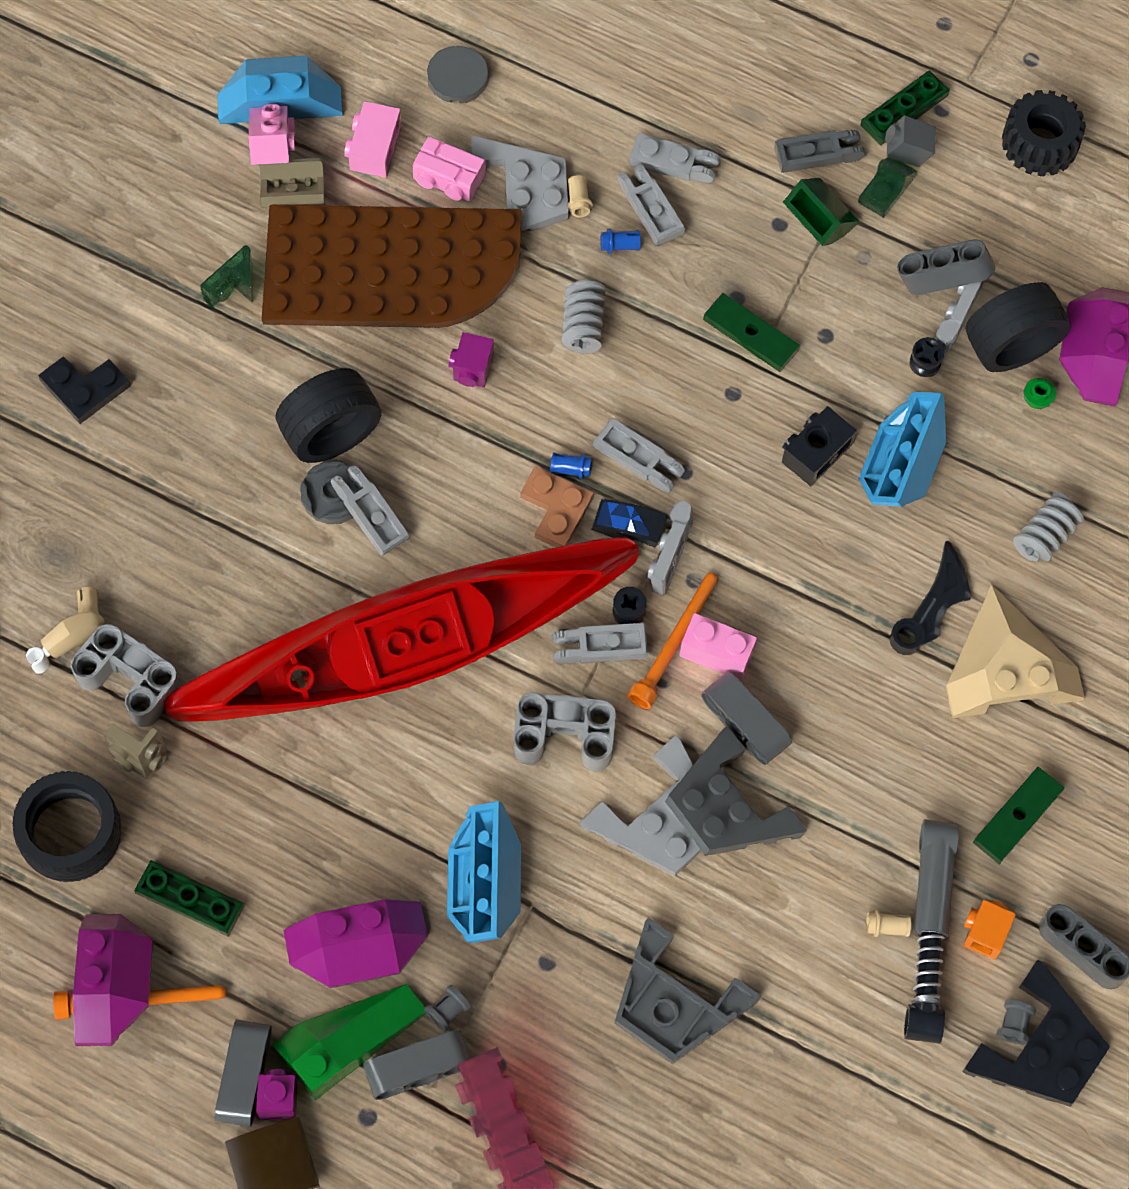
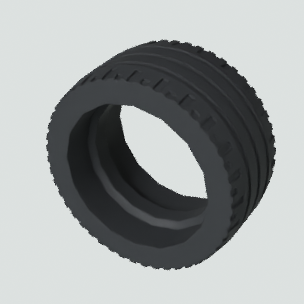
M1034 282L1020 285L991 299L974 312L965 327L968 339L985 369L990 372H1005L1026 365L1048 353L1064 340L1070 331L1071 325L1061 302L1047 283Z
M337 368L310 378L290 392L281 402L279 408H277L275 419L280 432L297 458L306 463H317L337 457L362 442L377 427L382 412L366 381L356 370Z
M61 771L43 776L41 779L36 780L35 783H32L30 787H27L15 806L12 824L16 845L31 868L46 878L59 882L85 880L103 870L116 854L121 837V819L118 809L109 792L98 781L88 775ZM66 798L83 799L91 802L99 811L101 828L95 840L84 850L69 856H53L44 852L37 845L33 835L34 826L40 814L51 804Z

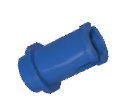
M610 228L606 232H601V251H607L608 254H612V251L617 250L639 251L641 246L640 231L612 232Z
M553 452L550 467L551 473L578 475L579 479H583L584 476L590 477L592 457H586L585 453H582L581 456Z

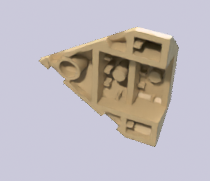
M991 584L946 685L952 718L986 714L991 704L1049 697L1051 705L1083 701L1085 696L1078 667Z

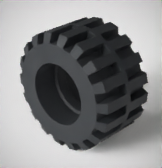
M1037 90L1034 95L1030 92L1023 95L1022 100L1018 99L1014 103L1013 108L1010 109L1003 130L1002 147L1003 150H1007L1006 157L1009 161H1015L1014 166L1020 169L1023 167L1026 169L1025 173L1030 175L1033 171L1038 172V176H1045L1046 172H1049L1052 176L1058 174L1059 169L1062 171L1066 170L1069 164L1074 162L1085 134L1086 123L1082 121L1084 118L1082 111H1076L1078 105L1074 101L1068 102V97L1064 94L1061 96L1055 95L1056 91L1049 90L1048 94H1044L1042 90ZM1044 128L1051 131L1057 138H1041L1030 129Z

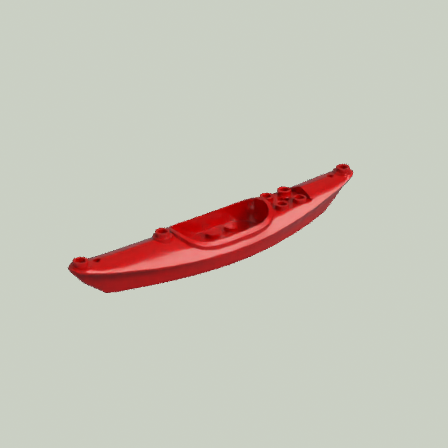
M628 537L598 539L485 562L395 588L337 610L292 630L197 677L167 697L164 704L165 711L169 717L176 721H219L316 708L409 688L475 662L558 617L627 571L636 563L639 548L636 542ZM297 669L304 670L300 671L302 676L295 679L292 673Z

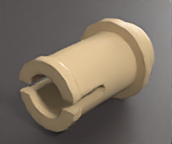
M581 175L572 176L567 182L570 196L568 210L574 217H585L589 215L593 206L592 201L588 197L587 179Z
M876 909L874 913H867L866 933L872 934L873 937L877 938L879 934L910 936V914H883Z

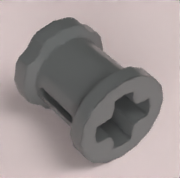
M453 985L447 987V992L432 1006L427 1005L424 1008L428 1017L443 1032L449 1029V1024L462 1011L467 1012L471 1008L467 999Z
M1006 1000L1004 1003V1008L1006 1009L1002 1028L997 1029L996 1035L1004 1041L1025 1045L1029 1039L1026 1032L1030 1017L1035 1015L1036 1008L1019 1000Z

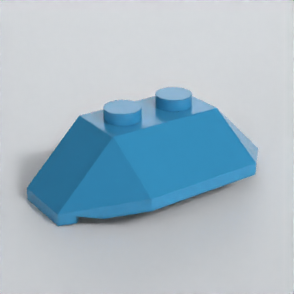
M307 55L246 59L217 94L219 124L249 122L250 108L263 107L267 104L287 106L288 118L294 117V119L343 116L341 86Z
M912 392L907 397L908 401L897 407L880 424L858 478L873 505L902 507L926 496L947 442L945 403L942 393Z
M495 801L470 806L466 813L467 818L459 827L448 848L447 916L469 943L501 939L521 912V843L503 803Z

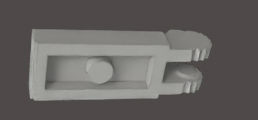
M638 133L629 164L635 167L642 164L646 170L687 181L691 179L708 184L714 181L715 173L704 166L716 167L721 159L713 151L698 150L693 147Z
M642 164L634 168L635 176L641 186L635 188L625 172L618 174L617 179L620 187L656 246L684 234V225L656 180H652Z
M983 281L959 286L957 294L961 295L958 303L951 302L944 317L946 320L940 323L935 338L943 345L945 353L950 352V349H952L979 294Z
M614 418L610 419L593 442L595 449L644 480H649L653 486L664 492H670L674 486L670 479L655 470L659 464L666 472L678 478L685 472L683 466L666 455L663 449Z
M352 465L347 471L350 479L360 491L353 494L346 482L338 475L331 479V484L382 557L408 540L410 536L373 483L370 484L357 465Z
M678 501L673 506V510L670 513L671 529L669 532L665 531L659 545L661 554L658 560L653 559L648 571V578L651 579L652 592L664 595L667 592L685 547L691 525H693L692 507L686 501Z
M645 623L585 626L575 630L557 631L552 634V642L558 645L573 644L579 641L580 649L559 650L553 654L554 662L559 664H573L579 661L581 663L648 659Z

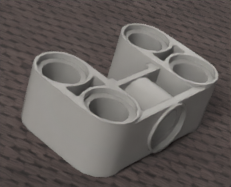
M111 624L98 627L71 661V669L76 682L85 690L98 689L113 671L115 673L120 671L136 682L125 697V706L131 721L140 727H147L155 723L165 711L164 704L167 697L180 688L175 667L171 663L157 655L144 643L133 639ZM106 641H117L113 648H102ZM87 666L96 667L92 674H81V671ZM168 676L171 678L170 682L165 685L155 684L156 680L160 677ZM139 703H150L149 708L145 711L137 712L134 710Z
M527 693L519 699L517 704L513 737L514 756L522 764H535L543 756L545 735L551 736V733L578 735V739H582L581 761L588 770L594 772L602 771L608 767L612 757L615 709L611 703L602 699ZM529 708H535L541 714L535 718H530L523 712ZM595 715H603L609 721L599 725L594 723L591 718ZM525 740H532L537 743V747L532 750H526L520 744ZM592 747H601L605 754L595 757L589 754L588 750Z

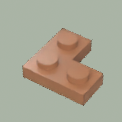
M537 466L534 467L520 492V498L547 510L535 532V538L553 547L569 544L594 497L593 492Z

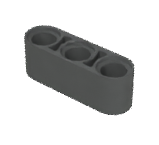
M978 239L911 253L904 256L897 265L898 273L907 289L914 295H922L982 282L990 278L996 268L985 244Z
M726 672L701 693V697L707 707L725 726L731 729L744 747L763 765H767L792 744L791 737L783 726L732 673Z
M1057 904L1047 910L1039 923L1040 935L1046 942L1101 987L1112 990L1125 982L1129 977V956L1070 907ZM1050 919H1060L1065 925V930L1061 931L1053 928ZM1078 941L1088 942L1092 946L1093 953L1089 954L1081 951ZM1112 963L1116 965L1120 970V976L1117 977L1109 974L1106 970V964Z
M235 1020L216 1102L215 1121L246 1127L252 1126L257 1107L258 1075L264 1074L272 1025Z
M453 1030L375 1057L365 1062L363 1067L374 1099L381 1100L464 1071L471 1067L473 1063L461 1030Z

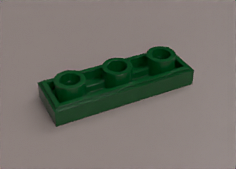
M928 70L861 119L860 126L881 146L886 142V132L891 125H894L903 116L918 119L948 97L950 90Z
M724 293L717 298L703 316L705 322L778 372H781L799 351L800 345Z
M1037 767L972 843L1000 865L1065 788L1040 767ZM1013 813L1020 814L1023 820L1016 819Z
M150 860L134 890L135 894L229 937L244 908L243 902ZM192 893L195 895L190 901L183 900L186 894Z

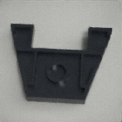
M1038 959L1019 988L1048 1007L1049 1011L1013 1064L981 1043L962 1072L972 1077L991 1080L992 1083L1004 1087L1007 1085L1026 1091L1027 1094L1071 1107L1110 1046L1043 962Z

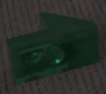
M890 157L882 159L878 164L876 175L860 194L858 203L885 218L917 176L918 171L902 161Z
M244 245L200 284L203 301L211 308L217 303L227 300L234 288L249 301L253 302V261L251 250L247 245Z

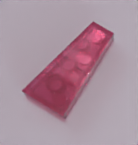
M496 1047L459 1063L458 1078L460 1083L455 1084V1089L462 1105L466 1103L470 1105L474 1116L468 1119L475 1137L483 1136L488 1149L482 1152L490 1172L497 1170L502 1183L496 1185L497 1189H555L536 1141L532 1142L530 1135H532L526 1115L522 1108H518L516 1105L518 1100L511 1078L507 1074L504 1075L501 1070V1060L503 1058L499 1048Z

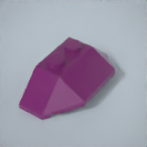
M1101 287L1068 303L1066 314L1071 328L1067 336L1062 340L1059 361L1071 381L1079 389V394L1084 401L1116 407L1129 357V292Z
M389 899L316 913L283 930L290 966L297 970L299 969L329 988L400 974L420 945L428 937L421 902Z
M86 914L79 928L73 988L75 1046H112L119 1039V1035L128 1029L149 1007L153 939L122 914Z

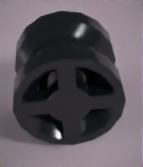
M930 337L918 340L913 346L909 365L911 370L920 377H931L937 374L944 358L945 351L943 345L938 340ZM922 358L929 359L930 362H927V361H924V360H921V359H922Z
M635 587L620 589L613 599L612 615L614 620L618 624H633L643 621L646 609L644 593ZM626 601H627V602H631V603H635V604H634V605L627 604Z

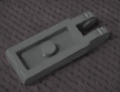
M855 129L839 132L833 130L779 139L775 141L774 146L781 173L842 162H856L865 156L862 146L841 148L860 141V133Z

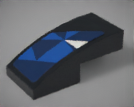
M601 499L591 530L612 538L628 537L656 548L668 514L631 503Z

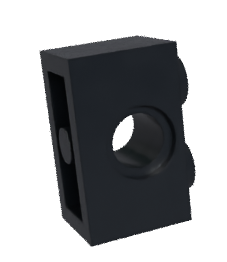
M828 406L820 414L817 412L813 413L805 422V429L799 435L792 434L782 447L784 449L782 463L810 487L853 445L857 432L853 426ZM810 442H820L823 444V447H814Z

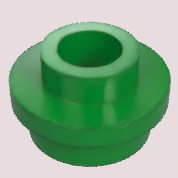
M1034 378L1025 385L1023 395L1030 407L1044 409L1054 402L1056 389L1049 380ZM1035 389L1042 390L1046 394L1039 395L1038 393H1036Z

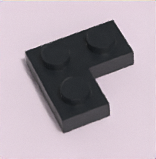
M63 356L38 375L40 382L79 424L83 423L131 386L129 379L110 359L83 378Z

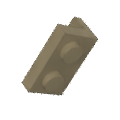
M322 158L289 159V163L259 164L261 208L269 207V205L273 204L324 205Z
M112 724L105 733L110 746L108 750L115 757L113 759L114 763L126 772H130L133 769L147 779L152 771L157 772L163 766L167 758V750L160 730L154 726L141 742L115 724Z

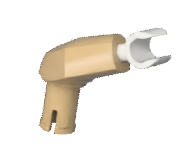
M82 587V590L78 589V614L60 622L40 641L44 648L33 647L27 651L26 659L32 664V669L35 673L40 674L48 669L50 664L48 656L51 655L54 658H58L71 649L84 644L98 627L104 625L105 620L98 611L99 594L96 588Z

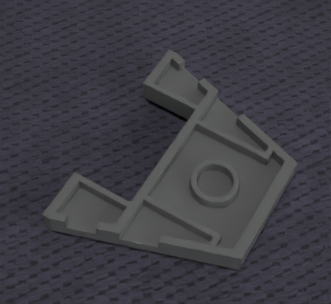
M728 726L723 728L669 794L665 802L705 856L746 849L748 845L758 843L767 845L776 843L780 839L791 838V840L801 838L807 830L789 806L761 821L721 767L741 757L746 750Z
M648 917L643 927L614 1024L665 1060L674 1064L757 1004L761 995L737 978H734L715 1006L706 1002L655 966L658 959L673 940L674 935Z

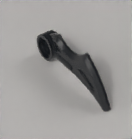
M946 541L944 544L938 573L922 603L912 618L899 620L889 636L890 644L897 653L912 655L922 645L940 637V622L946 610L957 603L971 600L965 569L949 541ZM901 630H910L915 634L916 641L912 644L903 643L898 637V633Z

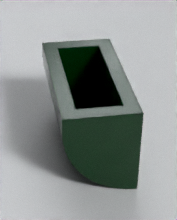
M821 178L801 179L783 201L786 207L822 246L838 241L859 223L855 215Z

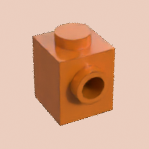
M983 900L978 909H970L964 927L968 928L969 931L963 946L995 960L1002 950L1016 914L1009 911L1008 906L1001 902Z

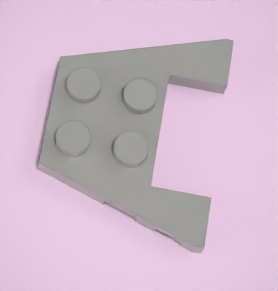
M471 136V151L473 155L485 159L486 166H505L507 209H521V231L527 229L534 231L568 219L565 158Z
M677 735L658 750L653 757L676 783L630 825L626 826L603 802L580 821V827L589 833L592 831L605 838V841L616 847L618 845L636 854V857L674 877L702 852L665 802L669 794L693 766Z

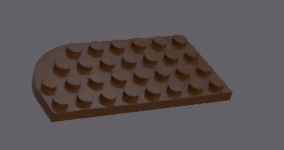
M269 205L262 323L263 325L442 328L472 319L492 306L502 296L516 274L520 261L521 209Z

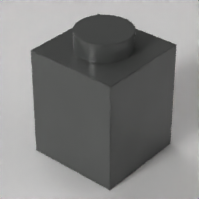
M903 116L894 125H891L886 132L887 157L919 167L935 154L936 127L908 116Z

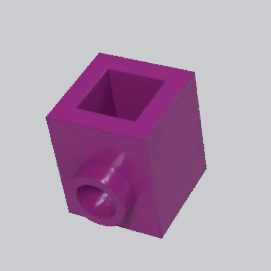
M462 332L458 349L453 348L449 358V367L453 368L454 381H458L467 387H485L494 355V339Z
M272 1069L267 1071V1075H258L256 1111L260 1119L287 1120L296 1117L298 1084L295 1075H289V1071L282 1069Z

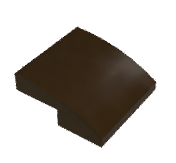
M300 1117L277 1122L225 1141L238 1189H315L320 1187Z

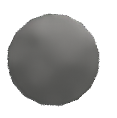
M464 46L447 47L438 51L430 59L427 68L428 85L434 95L443 101L451 103L452 100L459 101V103H467L476 99L485 90L488 79L487 63L481 54L472 48Z
M337 460L324 461L313 466L301 483V502L307 514L316 521L326 524H342L354 518L344 505V500L338 496L331 484V479L338 475L346 482L353 494L360 491L349 477L347 470L350 466L345 465L344 462Z

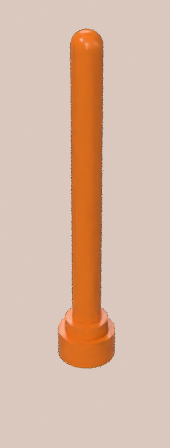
M706 574L645 679H641L638 683L633 684L627 697L636 706L646 710L651 709L657 698L656 692L658 689L656 685L682 643L694 613L699 614L718 581L716 574Z
M222 985L153 990L150 991L149 1005L222 999L226 996V988ZM69 990L54 991L53 1006L55 1020L70 1019L71 1015H74L73 994H70Z

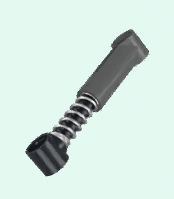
M924 819L921 825L919 839L920 866L914 935L919 937L917 943L920 945V949L916 952V955L919 957V961L915 964L918 973L914 976L917 985L913 988L916 996L912 999V1004H908L905 1015L904 1039L941 1044L943 1037L945 1010L939 1005L941 997L937 995L938 987L942 986L938 983V978L942 975V972L939 971V965L943 963V960L940 959V952L944 951L941 947V940L949 937L954 858L959 838V825L957 823Z

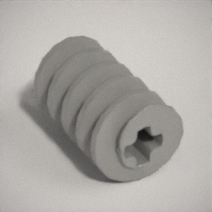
M589 280L577 281L566 288L561 341L567 349L573 352L590 354L600 350L602 346L599 340L602 338V331L600 329L603 326L601 318L604 315L602 307L605 304L603 295L606 289L599 282Z
M1054 492L1052 497L1046 500L1044 506L1039 508L1036 516H1033L1029 520L1028 525L1022 528L1020 534L1014 537V546L1029 561L1038 562V559L1050 561L1052 559L1051 551L1058 552L1060 550L1059 542L1066 543L1068 540L1067 533L1073 534L1076 531L1075 524L1081 525L1083 523V515L1071 499L1064 494Z

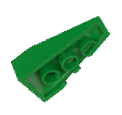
M407 984L300 1022L274 1042L272 1046L316 1101L426 1014L424 1011L425 1007Z

